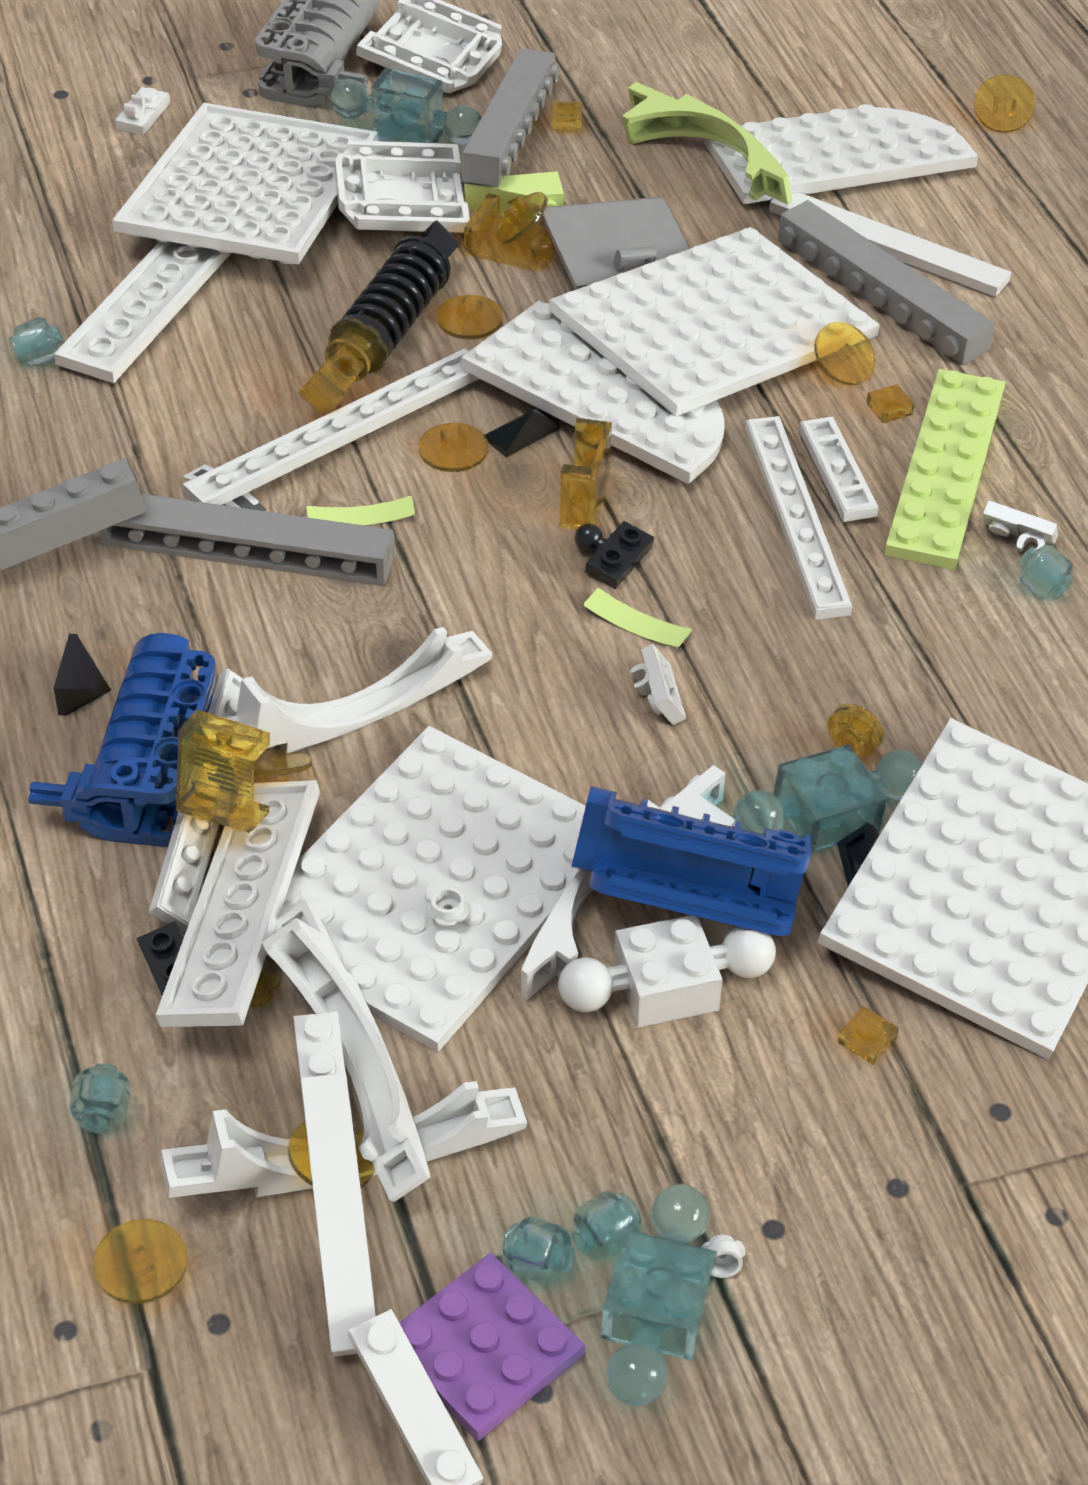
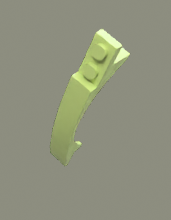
M638 82L628 87L632 109L622 116L628 142L636 144L658 138L686 136L706 138L723 143L740 153L748 162L745 175L752 180L749 191L751 199L757 201L766 194L785 204L792 202L788 175L780 163L750 132L724 113L688 94L677 100Z

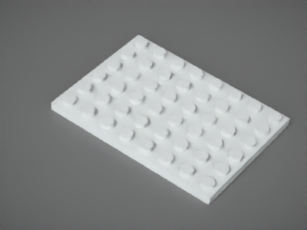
M203 103L113 218V231L125 233L130 237L142 236L156 239L159 242L187 244L192 248L204 247L218 250L221 253L248 255L254 259L266 258L280 261L283 264H299L338 205L334 170L336 157L339 153L343 154L345 152L346 144L349 140L378 141V132Z
M752 227L550 299L549 311L675 416L878 336L880 324L869 317L864 311H861L843 295L836 292L824 283L822 279L816 277Z
M950 718L821 931L817 943L1049 1060L1088 984V783Z
M428 726L298 859L279 918L304 900L312 903L346 972L355 977L372 1016L438 1053L533 944L562 892L579 872L580 869L573 868L571 865L586 806ZM442 887H454L463 893L468 903L466 906L468 908V915L462 922L444 926L436 923L435 918H431L428 915L427 905L431 902V897L436 890Z

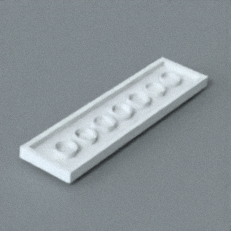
M159 242L54 353L55 364L115 383L231 253H221L218 250L204 247L192 248L187 244L176 242Z
M316 780L240 784L242 787H239L238 791L241 792H237L236 801L239 802H235V805L231 808L233 811H230L156 1012V1018L160 1027L240 1026L244 1024L267 955L262 941L274 933L276 920L279 918L320 794Z

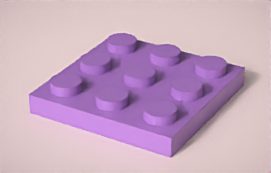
M491 1252L400 1322L404 1333L445 1408L477 1441H480L585 1355V1344Z

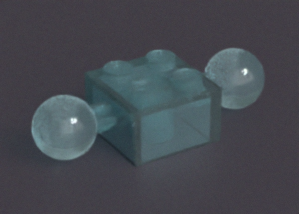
M385 68L371 86V95L361 82L354 79H345L334 86L330 97L333 110L345 119L358 118L365 112L372 113L373 131L378 132V141L437 143L444 130L446 136L453 143L467 145L482 118L476 109L468 105H458L450 109L449 112H444L442 80Z
M849 744L781 763L778 766L773 794L765 790L747 792L737 801L733 811V818L741 822V829L761 834L765 828L781 830L784 821L788 819L800 838H802L803 834L811 835L812 852L837 845L841 839L867 822L872 824L877 832H880L887 805V797L893 800H901L923 763L915 754L909 751L893 750L880 758L875 771L868 772Z
M671 1185L663 1189L656 1196L651 1208V1219L660 1237L625 1229L603 1306L601 1338L626 1344L613 1353L607 1364V1384L612 1394L627 1405L644 1406L655 1401L663 1393L668 1380V1369L660 1353L691 1361L694 1359L714 1281L717 1251L687 1244L698 1239L705 1232L710 1220V1209L706 1198L699 1190L689 1185Z

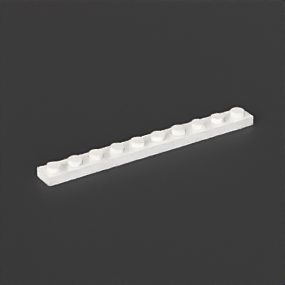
M464 348L184 483V495L190 501L223 505L480 379L460 369L461 357L469 351Z

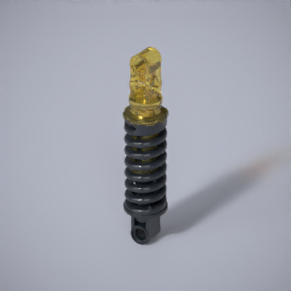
M435 220L421 236H408L398 242L390 258L379 269L367 287L346 311L342 319L337 321L330 329L329 345L325 350V362L298 392L320 415L325 416L338 405L352 382L361 381L369 373H377L384 367L385 361L393 349L396 348L438 290L443 288L450 279L451 266L448 257L457 249L460 242L438 220Z

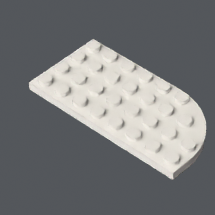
M863 104L858 108L833 109L825 113H805L799 117H779L772 121L760 123L747 122L744 125H740L750 132L780 163L788 175L791 194H811L977 167L978 155L967 141L956 132L954 127L919 113L893 108L874 107L869 104ZM703 138L705 146L743 204L773 199L766 194L757 201L751 199L749 191L752 180L745 175L748 164L746 159L736 150L723 143Z
M537 301L461 357L460 369L687 484L700 475L715 460L720 451L725 423L717 400L681 415H673L551 313L547 303Z

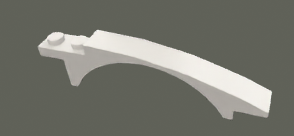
M444 627L434 629L413 655L389 675L357 693L324 703L298 704L286 702L264 691L253 677L241 679L236 716L203 724L199 737L212 754L224 760L279 745L287 754L345 735L405 709L491 660L493 653L473 631L446 637L447 631Z
M714 765L702 775L694 776L686 788L676 796L668 797L661 807H658L650 800L647 803L649 807L671 812L672 806L679 807L678 814L702 819L703 813L710 814L711 822L732 826L734 821H736L716 807L723 800L725 772ZM579 870L562 892L536 936L521 969V996L524 999L528 1000L555 976L559 978L564 967L578 958L572 929L579 909L593 890L589 886L590 871Z
M304 900L276 920L275 933L262 941V944L270 957L281 967L302 993L316 1014L338 1011L344 1064L355 1087L363 1115L364 1134L358 1148L362 1157L372 1162L389 1200L395 1202L431 1178L424 1150L405 1093L381 1033L353 975L346 972L314 905Z
M338 1011L293 1016L332 1357L357 1354L348 1337V1331L376 1317Z
M477 1081L465 1082L439 1103L414 1116L413 1120L426 1161L428 1162L482 1145L525 1129L527 1120L516 1088L478 1092ZM227 1110L212 1111L207 1144L162 1149L159 1161L168 1198L254 1188L257 1198L313 1188L308 1141L283 1139L257 1132L236 1120ZM363 1135L354 1137L359 1179L378 1175L372 1162L364 1159L358 1148L362 1142Z

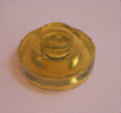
M848 703L840 705L828 719L827 729L836 747L844 753L865 758L872 756L883 743L884 731L882 725L871 712L859 705Z

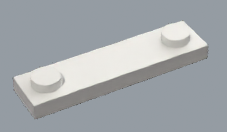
M827 417L800 422L799 432L843 522L877 517L879 507L834 418Z
M392 1309L349 1329L348 1337L427 1485L482 1484L484 1478Z

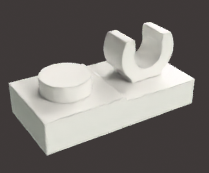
M141 87L135 95L132 94L129 103L124 104V110L115 119L116 129L144 136L169 106V93L158 91L154 88Z
M988 501L983 512L985 525L989 526L990 531L1001 536H1009L1010 533L1019 537L1017 540L1018 552L1022 553L1027 543H1036L1038 547L1035 551V557L1038 559L1045 553V544L1054 547L1058 538L1057 524L992 501Z
M654 644L641 649L645 664H638L630 670L632 676L638 681L634 684L635 689L642 696L648 695L649 703L657 715L663 714L672 725L685 720L686 715L670 663Z

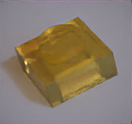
M552 102L551 129H560L562 131L582 130V102Z
M898 384L871 391L867 394V405L882 423L913 415L914 403Z
M862 1006L839 1032L837 1043L874 1065L897 1039L899 1027Z

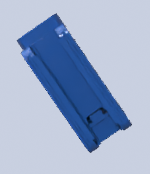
M155 633L141 638L134 646L95 765L85 764L82 773L70 772L65 785L31 782L29 787V804L62 807L65 822H79V826L84 831L103 840L168 847L174 827H171L169 832H162V830L167 827L168 816L173 817L175 826L182 801H173L185 792L192 769L189 768L190 766L185 765V756L187 752L198 749L199 743L197 741L202 725L205 724L209 712L207 709L209 710L213 696L211 695L216 682V666L213 656L208 652L190 650L189 640L178 635ZM197 666H203L199 669L198 680H195L193 678V671L196 670Z
M590 786L571 867L591 872L589 886L593 890L606 895L771 935L786 936L791 933L795 918V903L803 875L808 870L812 855L811 835L803 834L802 838L789 831L765 828L761 834L741 829V822L734 821L732 826L711 822L710 814L703 813L702 819L678 814L679 807L672 806L671 812L647 806L648 799L642 798L640 804L616 799L617 792Z

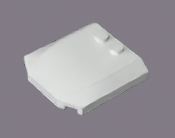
M399 0L396 13L377 33L370 31L358 43L356 55L449 94L474 85L500 56L502 47L501 25L442 0Z
M349 140L346 144L345 152L343 154L339 153L335 159L334 170L339 210L357 230L424 232L435 220H438L449 232L469 233L470 216L468 204L464 202L458 144Z

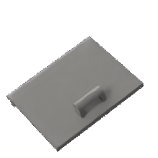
M663 197L543 207L536 210L537 214H540L538 219L539 225H545L574 290L689 249Z

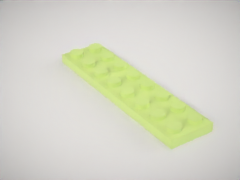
M938 369L886 542L884 556L956 570L1003 397L1005 381L964 374L954 370Z

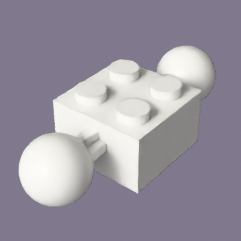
M689 915L616 930L615 966L607 968L600 961L588 957L575 959L562 970L559 976L558 989L565 1004L579 1012L596 1011L607 1003L612 992L624 990L636 1025L639 1028L719 1011L723 980L719 970L728 968L733 974L742 978L759 977L772 966L775 960L776 947L770 934L738 926L726 935L723 944L710 947L699 918Z

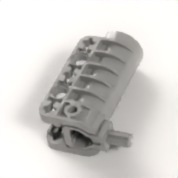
M283 0L255 39L256 53L261 57L271 59L259 76L260 96L268 100L304 107H314L323 103L327 97L336 98L341 89L365 93L367 91L368 77L366 75L345 72L344 59L375 15L379 0Z

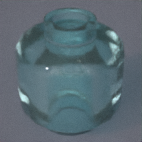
M38 317L16 326L14 336L10 338L21 363L26 361L32 367L54 359V353L59 349L58 344L64 342L57 324L49 325L48 321L43 317Z
M1051 545L1041 546L1037 550L1034 547L1029 548L1018 562L1022 566L1019 573L1020 582L1040 599L1059 598L1075 578L1071 574L1073 571L1072 562Z
M98 1064L86 1068L76 1076L69 1110L80 1127L94 1133H105L119 1126L126 1119L132 1088L128 1077L110 1064Z
M610 1190L603 1191L575 1210L573 1215L575 1229L571 1232L574 1243L582 1253L587 1255L591 1252L597 1258L607 1260L637 1240L639 1225L642 1222L641 1215L635 1203L626 1194H617Z
M528 1216L519 1223L513 1224L508 1229L503 1241V1255L506 1257L510 1270L514 1274L542 1284H550L557 1280L561 1274H566L570 1270L575 1257V1251L571 1247V1237L567 1229L539 1217Z

